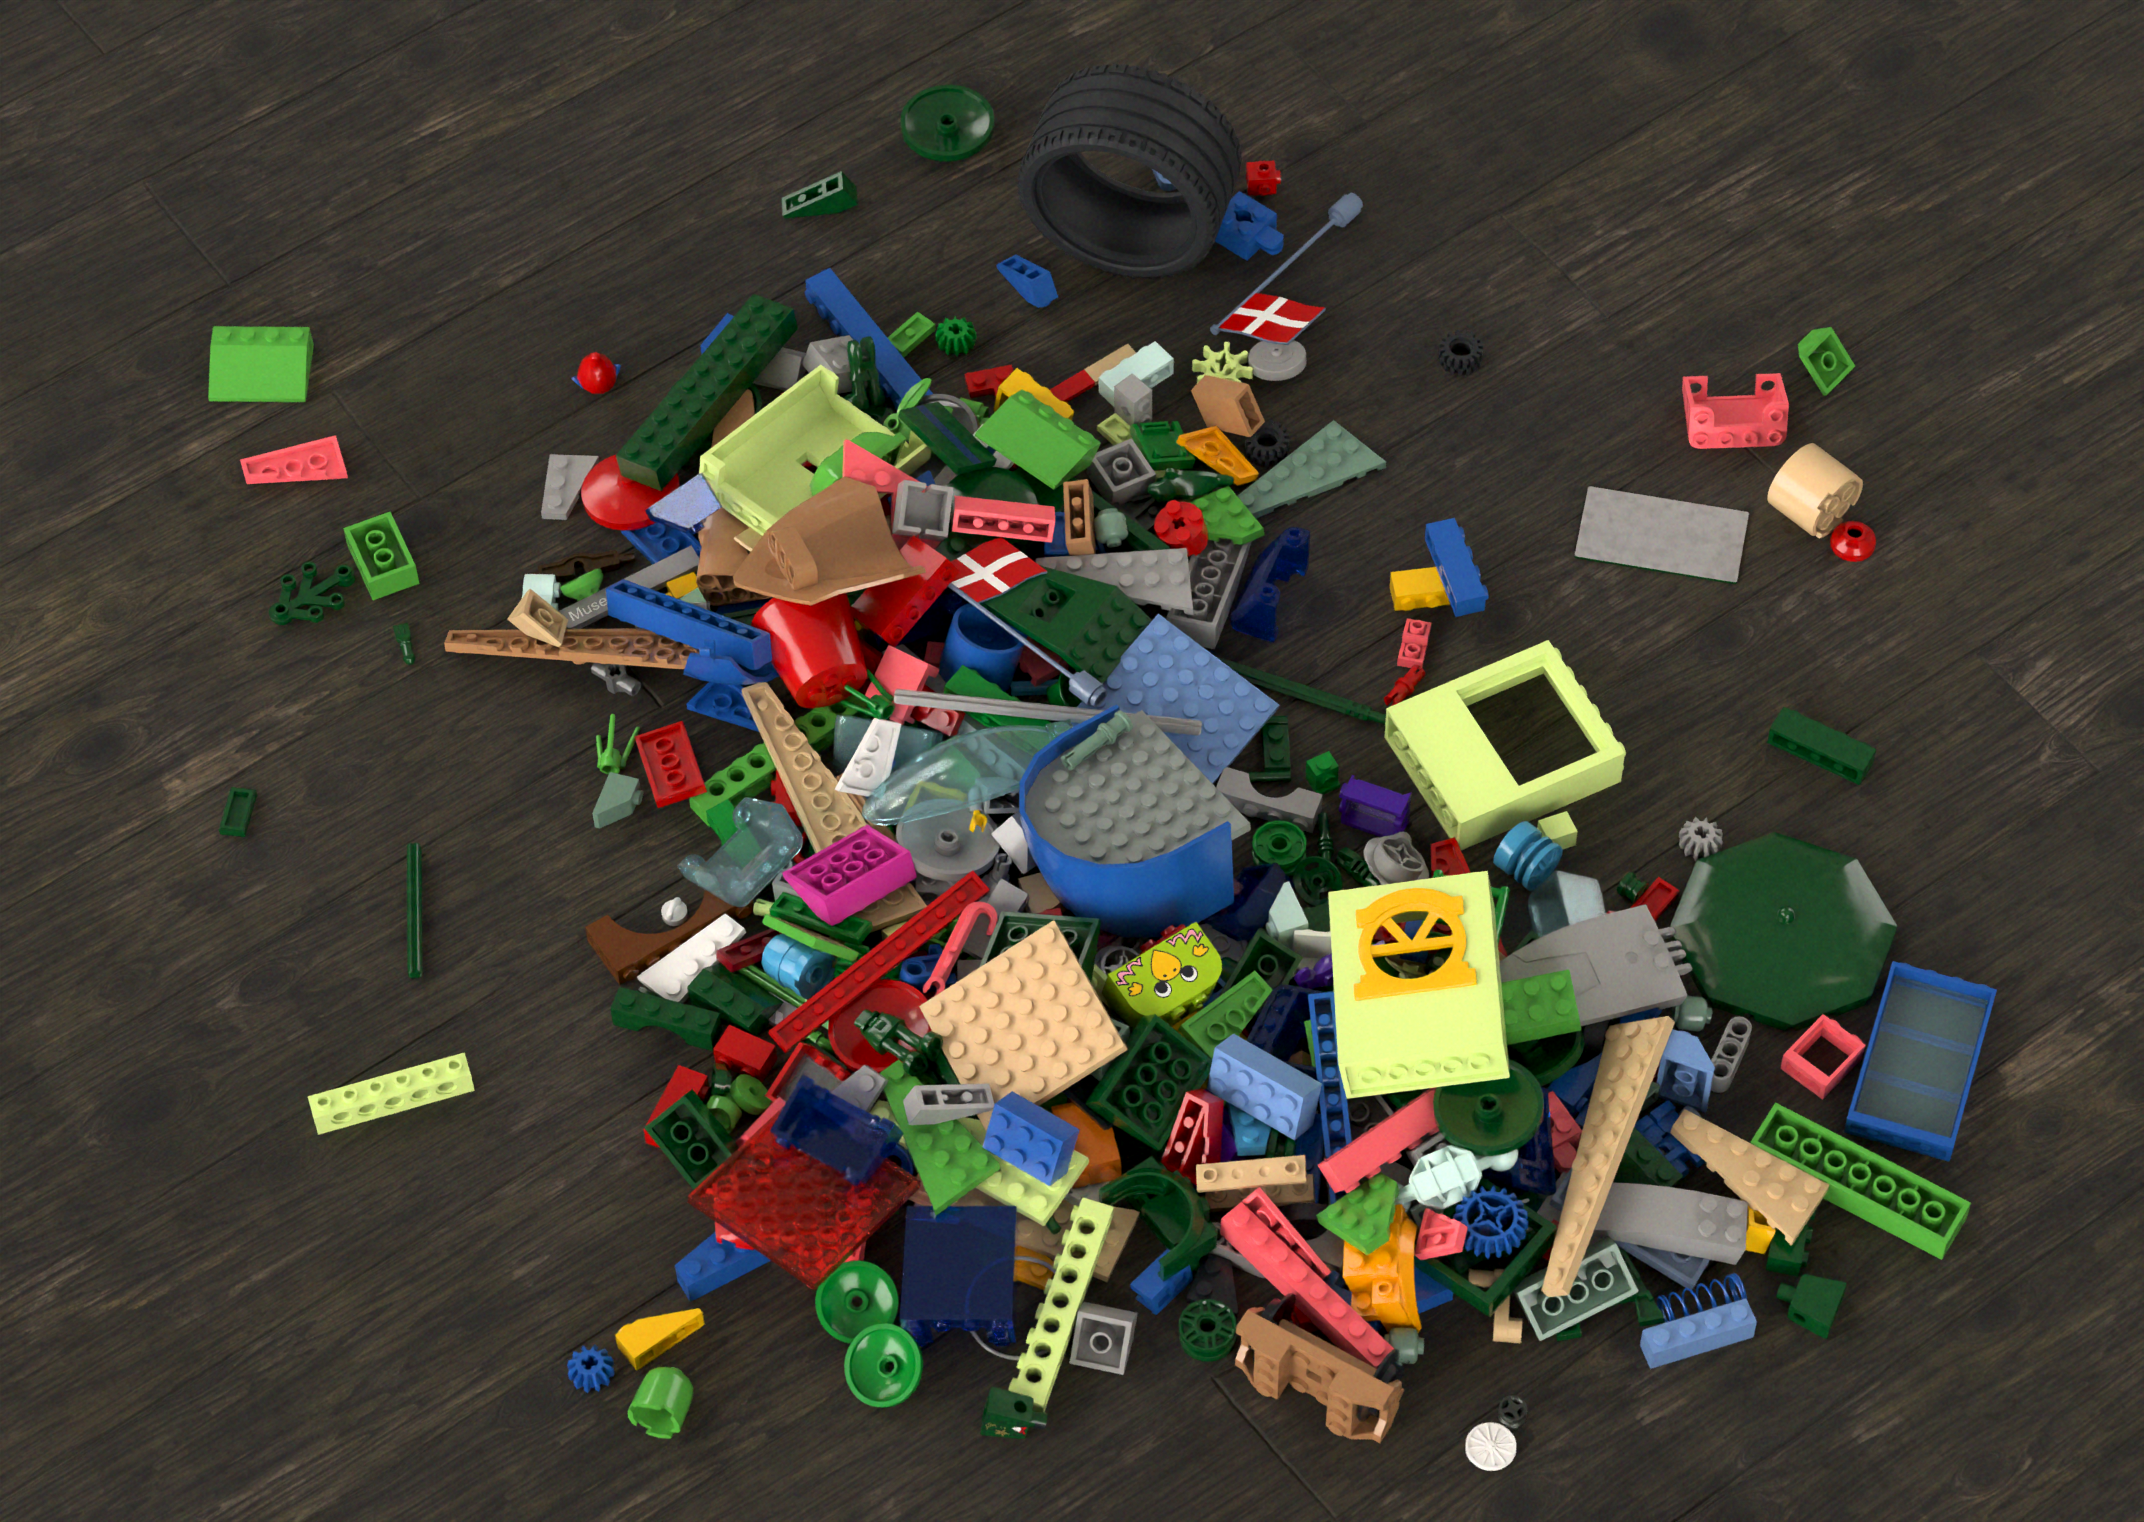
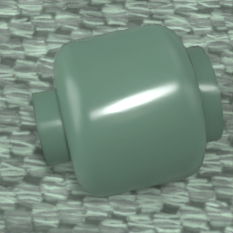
M1117 509L1102 510L1093 521L1097 541L1106 544L1107 547L1120 546L1121 541L1128 536L1125 515L1118 512Z
M1687 995L1683 1004L1672 1007L1671 1019L1675 1022L1678 1029L1698 1032L1703 1030L1705 1023L1710 1024L1712 1008L1707 1007V1002L1702 997Z
M1392 1327L1389 1334L1384 1336V1339L1394 1349H1399L1400 1364H1414L1417 1361L1418 1354L1424 1353V1338H1418V1332L1415 1328Z

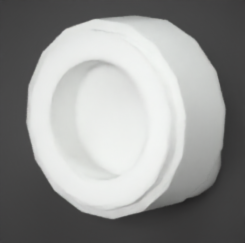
M679 897L669 900L662 906V919L669 926H679L687 920V906Z

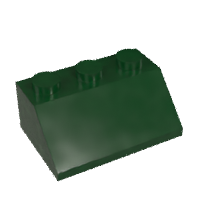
M1258 929L1219 996L1253 971H1256L1272 989L1268 998L1248 1023L1258 1030L1268 1019L1303 957Z
M722 963L703 968L687 986L692 1004L702 1009L720 1013V1020L723 1024L734 1026L756 1037L769 1024L771 1016L784 1003L738 971L731 973Z
M693 1089L644 1127L694 1191L743 1153Z
M1634 1127L1613 1182L1675 1188L1683 1175Z

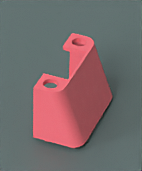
M1780 373L1756 374L1755 395L1707 397V376L1683 377L1682 392L1689 443L1694 448L1777 446L1785 441L1789 402ZM1765 381H1773L1775 383L1774 387L1768 391L1763 390L1761 385ZM1698 383L1702 388L1699 392L1692 393L1690 385Z

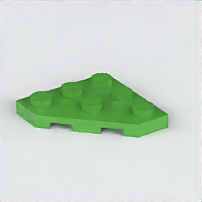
M1229 486L1188 502L1194 504L1202 511L1208 530V540L1219 541L1220 538L1233 540V544L1244 545L1265 536L1264 528Z
M1379 1172L1317 1214L1319 1224L1366 1255H1369L1389 1241L1391 1234L1389 1227L1390 1223H1393L1396 1209L1394 1204L1395 1198H1398L1399 1194L1397 1182Z

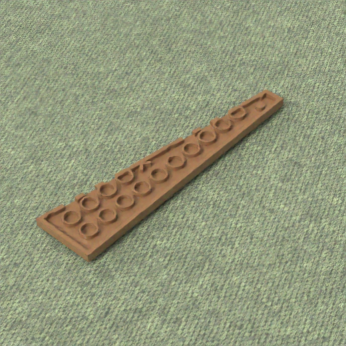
M644 628L566 629L562 644L559 647L530 637L521 630H449L444 642L445 651L455 653L573 661L575 664L592 662L684 669L690 653L700 654V649H694L692 646L657 635Z

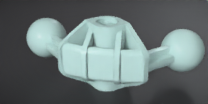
M1453 1145L1439 1149L1418 1159L1409 1178L1410 1184L1403 1186L1397 1183L1399 1194L1398 1198H1395L1394 1204H1402L1407 1212L1411 1201L1416 1199L1421 1204L1438 1209H1444L1463 1200V1196L1471 1197V1190L1476 1191L1482 1176V1170L1491 1168L1495 1171H1506L1513 1167L1518 1158V1150L1516 1149L1497 1156H1474L1471 1151Z

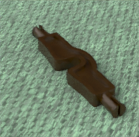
M617 550L594 555L577 553L559 562L538 566V571L526 574L555 575L556 582H566L575 579V569L577 567H583L586 573L597 568H601L602 573L619 570L621 568L620 564L635 562L633 551L619 555Z

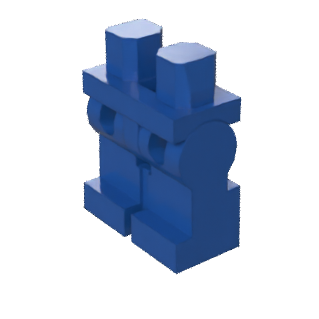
M1667 1100L1650 1112V1116L1646 1115L1637 1121L1634 1127L1683 1175L1682 1180L1689 1173V1168L1684 1164L1687 1160H1690L1696 1167H1700L1706 1162L1698 1154H1692L1670 1133L1679 1115L1675 1112V1106Z

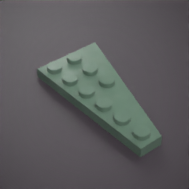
M1333 420L1237 496L1252 515L1258 518L1273 512L1274 508L1286 503L1288 506L1297 502V499L1304 496L1309 498L1343 485L1345 480L1353 477L1361 478L1366 476V472L1376 468L1378 471L1386 468V461Z

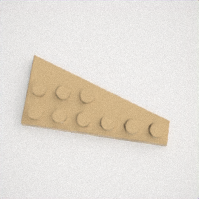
M1686 1109L1683 1110L1672 1126L1670 1133L1692 1154H1698L1707 1162L1706 1167L1713 1173L1716 1171L1725 1179L1724 1183L1743 1201H1747L1750 1208L1758 1210L1768 1219L1767 1223L1773 1229L1778 1228L1785 1235V1240L1792 1246L1827 1193L1829 1184Z

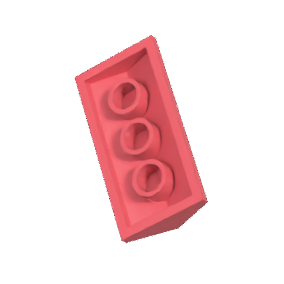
M1260 1187L1242 1201L1254 1215L1321 1279L1331 1273V1270Z

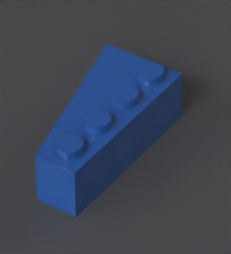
M714 1232L675 1265L677 1281L691 1302L787 1253L786 1246L764 1250L736 1248V1243L722 1239V1244L716 1241V1232Z

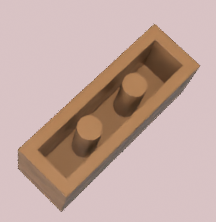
M1085 479L1063 482L1065 536L1069 555L1096 554L1095 528L1093 523L1094 501L1089 481Z

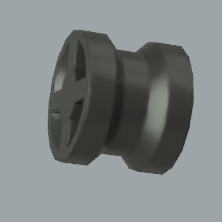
M1515 1395L1503 1398L1499 1405V1423L1511 1431L1520 1429L1526 1420L1527 1405L1525 1401Z

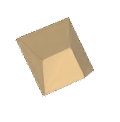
M532 589L526 592L507 619L526 635L556 647L562 644L568 623L566 617Z

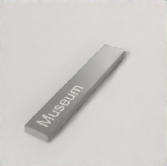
M691 545L624 579L658 591L667 586L666 582L698 571L699 557ZM606 588L558 611L568 619L566 629H581L608 615Z

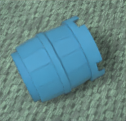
M776 935L769 941L763 951L762 966L765 973L777 981L779 985L793 990L804 999L809 1000L811 996H814L833 980L835 971L832 967V960L835 961L833 955L813 949L787 935Z

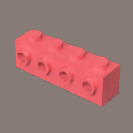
M954 496L951 516L952 532L1052 543L1055 526V507Z

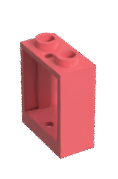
M1822 1014L1783 1054L1780 1069L1823 1100L1862 1060L1865 1044L1862 1043L1859 1037L1851 1035L1841 1028L1837 1021L1829 1019ZM1820 1036L1849 1056L1830 1077L1801 1057Z

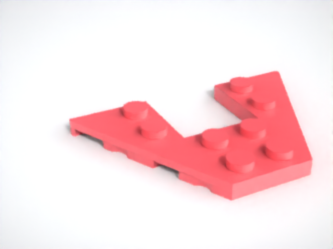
M845 439L843 442V477L872 485L876 488L877 493L892 494L891 535L900 551L911 537L892 534L898 484L903 480L919 481L850 440ZM919 534L915 536L933 549L941 542L919 538Z

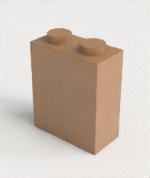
M1205 375L1191 390L1207 428L1217 426L1224 432L1251 437L1265 422L1249 384Z

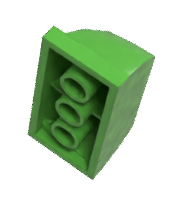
M863 432L850 441L895 466L906 437L900 432L895 436L881 432ZM843 445L831 456L826 457L818 466L809 485L812 497L843 477Z

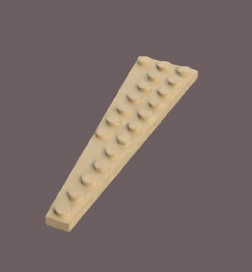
M1669 1016L1610 1025L1605 1033L1606 1040L1576 1158L1572 1163L1573 1170L1542 1287V1292L1548 1297L1564 1296L1570 1293L1675 1022Z

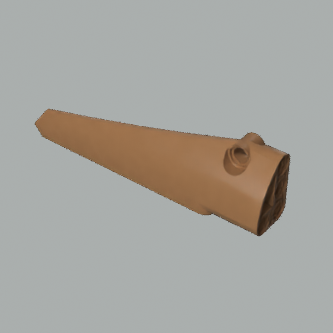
M747 389L714 428L711 448L755 415L752 391ZM706 481L698 533L701 551L696 583L706 602H710V605L713 606L770 598V596L745 590L734 585V574L750 554V551L736 542L734 537L748 529L749 526L715 502L712 496L715 491L709 481Z

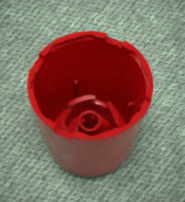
M846 593L838 594L813 605L772 598L755 614L751 626L770 633L772 661L770 662L797 704L801 707L821 708L833 705L852 695V693L845 690V685L859 690L865 683L868 675Z

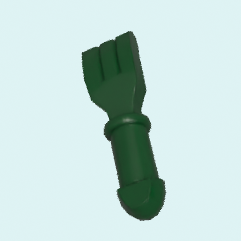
M408 623L395 625L393 629L396 640L400 643V648L403 652V660L406 664L412 665L415 662V655L413 654L412 643L410 642L411 634Z

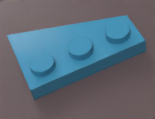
M1226 1101L1238 1156L1265 1155L1272 1127Z

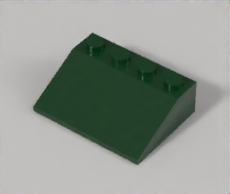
M1001 911L979 968L1055 920L1091 982L1101 921L1097 918Z
M1154 1014L1140 1019L1125 1042L1128 1050L1114 1059L1085 1104L1108 1122L1160 1151L1173 1130L1186 1092L1201 1088L1210 1074L1212 1059Z

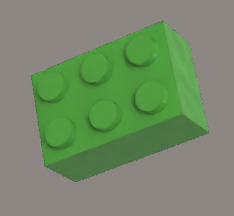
M391 512L343 528L347 546L372 600L420 584L416 565Z

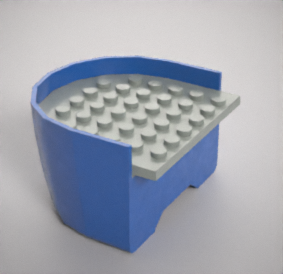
M1116 704L1063 732L1034 755L1020 780V818L1023 834L1032 858L1046 883L1066 909L1077 917L1100 919V930L1123 938L1162 937L1160 933L1172 924L1175 928L1181 924L1188 927L1194 922L1199 923L1234 903L1232 840L1250 831V822L1142 710L1129 717L1133 725L1131 731H1125L1116 738V742L1104 745L1078 764L1073 770H1068V767L1066 768L1063 765L1061 757L1097 731L1098 725L1107 723L1114 718V714L1120 710V707Z

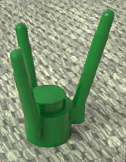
M867 669V676L882 695H874L870 699L849 685H845V690L867 703L870 709L846 700H842L841 704L874 718L886 720L894 712L895 704L892 702L894 697L887 693L876 677Z

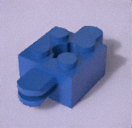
M1239 191L1229 202L1215 242L1243 259L1248 260L1260 248L1271 255L1281 252L1284 235L1276 231L1277 213Z

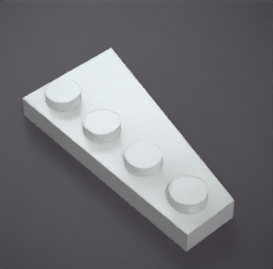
M724 914L638 975L637 978L659 997L684 1003L689 997L687 986L701 970L720 963L716 959L717 950L738 942L744 936L746 930L728 915Z

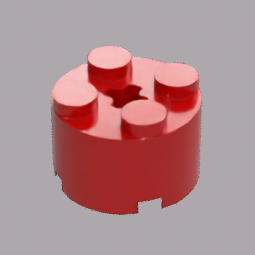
M1172 500L1156 516L1154 529L1157 538L1168 545L1170 549L1187 548V557L1193 554L1196 556L1205 549L1209 539L1208 530L1202 511L1197 506L1188 502Z

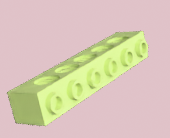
M465 1053L311 1095L308 1096V1100L319 1135L475 1090Z

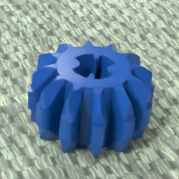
M594 1344L591 1350H587L583 1345L581 1348L582 1353L573 1351V1360H568L569 1380L573 1381L577 1389L584 1387L586 1393L589 1392L591 1387H595V1390L599 1392L600 1384L609 1386V1378L614 1377L613 1358L608 1356L605 1348L598 1351V1347Z

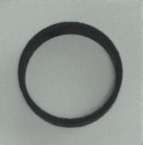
M1294 1203L1286 1205L1281 1209L1282 1214L1302 1236L1319 1237L1328 1230L1319 1224L1316 1216L1325 1210L1328 1205Z

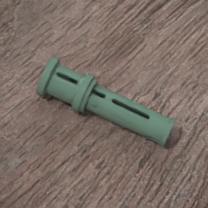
M1117 711L1114 714V718L1107 723L1098 725L1097 731L1063 755L1061 757L1063 765L1071 771L1104 745L1113 744L1118 736L1125 731L1129 732L1133 729L1131 720L1124 712Z

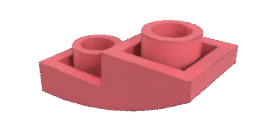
M1413 619L1406 620L1397 666L1411 668L1413 665H1419V670L1423 667L1431 622Z

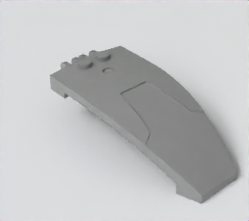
M1646 904L1586 919L1563 927L1527 944L1499 962L1501 983L1569 969L1581 1026L1653 1008L1661 1010L1683 1004L1687 993L1680 976L1691 972L1693 968L1690 963L1675 966V961H1680L1686 956L1684 950H1679L1682 947L1680 941L1664 942V939L1676 934L1673 927L1658 929Z

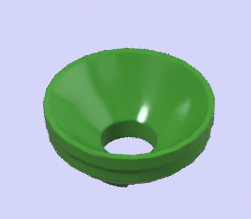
M597 568L559 588L563 595L580 601L600 591L599 588L604 575L601 568Z

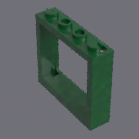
M1481 1176L1475 1192L1479 1194L1482 1186L1486 1191H1491L1494 1184ZM1494 1185V1187L1496 1188V1192H1500L1502 1190L1496 1185ZM1461 1201L1444 1208L1443 1215L1453 1219L1454 1214H1456L1457 1205H1462ZM1523 1204L1524 1209L1527 1211L1528 1226L1535 1230L1537 1234L1486 1293L1435 1258L1420 1260L1414 1256V1266L1488 1317H1491L1554 1244L1557 1226ZM1418 1238L1415 1240L1414 1252Z

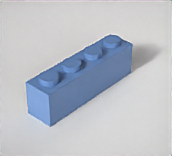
M1745 1298L1644 1329L1640 1346L1650 1369L1752 1338L1754 1337L1757 1321Z

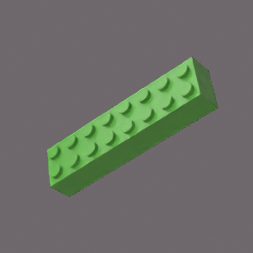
M1776 1102L1750 1142L1758 1148L1829 1184L1828 1191L1823 1197L1825 1200L1941 1260L1967 1219L1971 1205L1967 1200Z

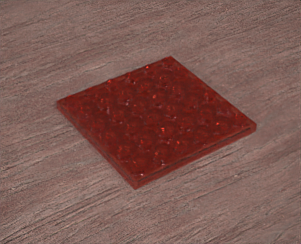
M794 1096L688 1195V1203L815 1291L920 1188L921 1181Z

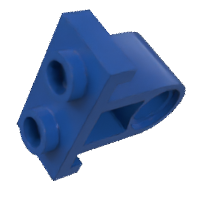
M940 944L929 945L926 956L911 957L903 961L898 981L907 983L924 994L923 986L930 978L943 952ZM950 973L945 983V989L957 982L954 973ZM931 985L926 993L937 992V989Z

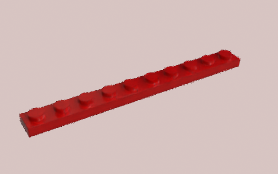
M972 870L769 1030V1035L786 1054L957 919L967 905L978 902L986 896L990 889Z

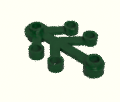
M305 562L301 566L303 578L298 597L290 601L291 592L297 585L295 577L291 574L281 577L282 591L279 602L270 607V619L277 625H286L292 619L310 620L314 623L321 622L324 618L321 607H331L334 610H340L344 607L345 601L341 593H333L330 597L320 595L336 585L341 587L351 586L355 582L354 570L348 565H340L336 568L333 576L311 588L313 578L317 575V568L314 562ZM303 605L312 606L308 610L298 609Z

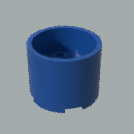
M972 604L963 605L957 609L953 616L939 661V673L947 683L959 668L964 665L968 669L976 670L982 678L990 683L997 684L1006 693L1013 681L1025 644ZM1007 624L1009 627H1011L1013 630H1015L1017 633H1019L1021 636L1027 639V635L1015 629L1011 625Z

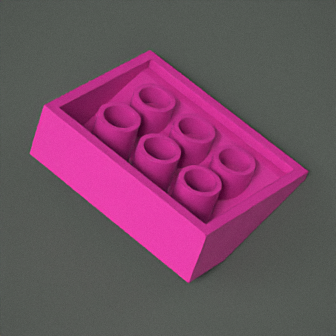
M865 825L782 872L785 880L815 915L831 926L841 923L850 915L862 911L866 906L884 898L890 892L905 886L908 882L917 878L910 851L869 825Z

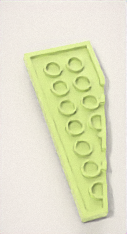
M878 1100L864 1119V1125L907 1149L888 1102ZM967 1117L957 1119L983 1146L986 1130L981 1121ZM1074 1150L1067 1174L1051 1186H1048L989 1152L999 1162L1000 1170L975 1188L1045 1226L1089 1164V1159Z

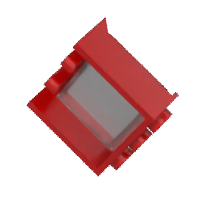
M799 1042L765 1096L772 1100L771 1104L777 1098H782L801 1117L853 1074L813 1045ZM812 1127L826 1141H832L828 1137L823 1135L821 1132L816 1130L814 1127Z

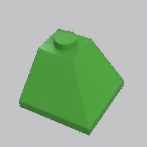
M1832 327L1814 329L1798 344L1799 357L1823 396L1827 395L1855 367Z

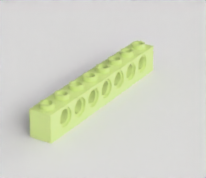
M1082 1197L1080 1205H1075L1070 1217V1220L1074 1221L1071 1230H1065L1061 1245L1065 1246L1062 1255H1056L1053 1269L1056 1270L1054 1278H1048L1044 1294L1047 1295L1044 1304L1039 1303L1035 1319H1038L1036 1328H1030L1026 1343L1030 1344L1027 1354L1021 1353L1017 1366L1018 1369H1021L1018 1379L1013 1377L1009 1387L1011 1392L1034 1398L1032 1409L1034 1411H1045L1077 1320L1078 1310L1083 1304L1113 1219V1206ZM1090 1227L1093 1229V1232L1083 1234L1080 1229ZM1075 1251H1080L1084 1253L1085 1256L1083 1258L1076 1259L1072 1257L1071 1254ZM1065 1276H1073L1076 1281L1066 1283L1062 1279ZM1063 1300L1068 1305L1064 1308H1058L1053 1303ZM1048 1325H1055L1059 1330L1049 1333L1044 1328ZM1039 1350H1046L1050 1355L1041 1358L1035 1353ZM1038 1375L1041 1380L1037 1383H1031L1027 1380V1377Z

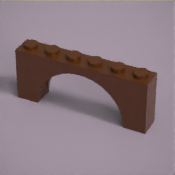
M720 853L698 864L699 879L705 888L704 898L697 912L681 926L663 933L643 934L621 927L607 914L585 927L587 941L619 985L626 981L634 980L639 974L724 914L736 921L739 918L747 917L753 911L752 895Z

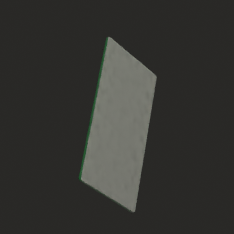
M1590 486L1587 490L1575 558L1736 584L1749 513Z

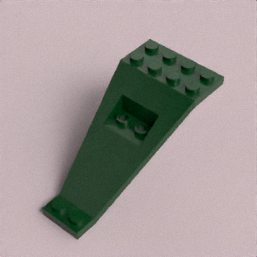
M950 531L948 537L942 540L934 550L945 556L949 561H952L973 550L974 547H971L956 532ZM1044 566L1041 567L1047 571V574L1028 579L1005 594L980 603L997 618L1057 653L1076 672L1086 671L1102 684L1121 662V656L1152 621L1117 586Z

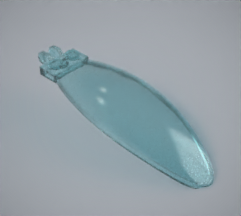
M1069 719L1045 724V727L1029 725L999 726L972 731L941 742L917 755L884 780L866 800L862 809V816L875 825L898 824L899 822L914 821L967 808L1017 790L1020 787V780L1034 755L1060 734L1073 728V725Z

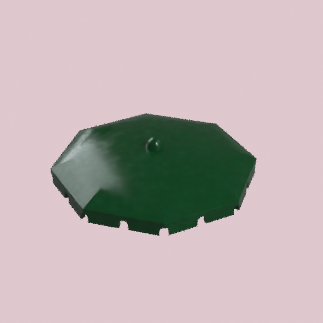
M1772 832L1696 861L1670 927L1675 929L1676 933L1670 938V941L1678 940L1681 942L1682 947L1679 950L1682 949L1686 953L1682 962L1683 964H1691L1693 969L1690 972V976L1702 997L1712 1002V1007L1744 1017L1745 1013H1750L1754 1016V1021L1783 1031H1786L1788 1027H1795L1796 1031L1812 1026L1822 1014L1827 1017L1830 1013H1833L1836 1017L1865 1006L1866 1001L1873 996L1898 926L1856 858Z

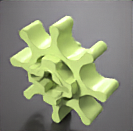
M1229 342L1224 343V350L1219 353L1211 351L1207 345L1204 346L1203 356L1207 360L1199 361L1194 359L1192 361L1193 372L1204 373L1197 377V383L1205 375L1241 382L1238 380L1241 377L1248 379L1253 377V368L1241 365L1248 361V352L1244 350L1238 355L1230 354Z

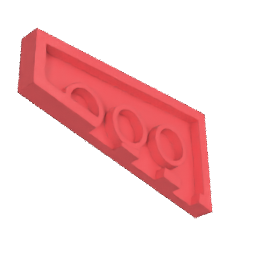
M336 435L240 460L247 484L348 478Z

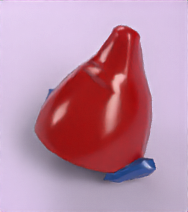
M593 352L585 356L581 361L578 374L571 380L590 393H605L614 386L621 365H614L606 355Z

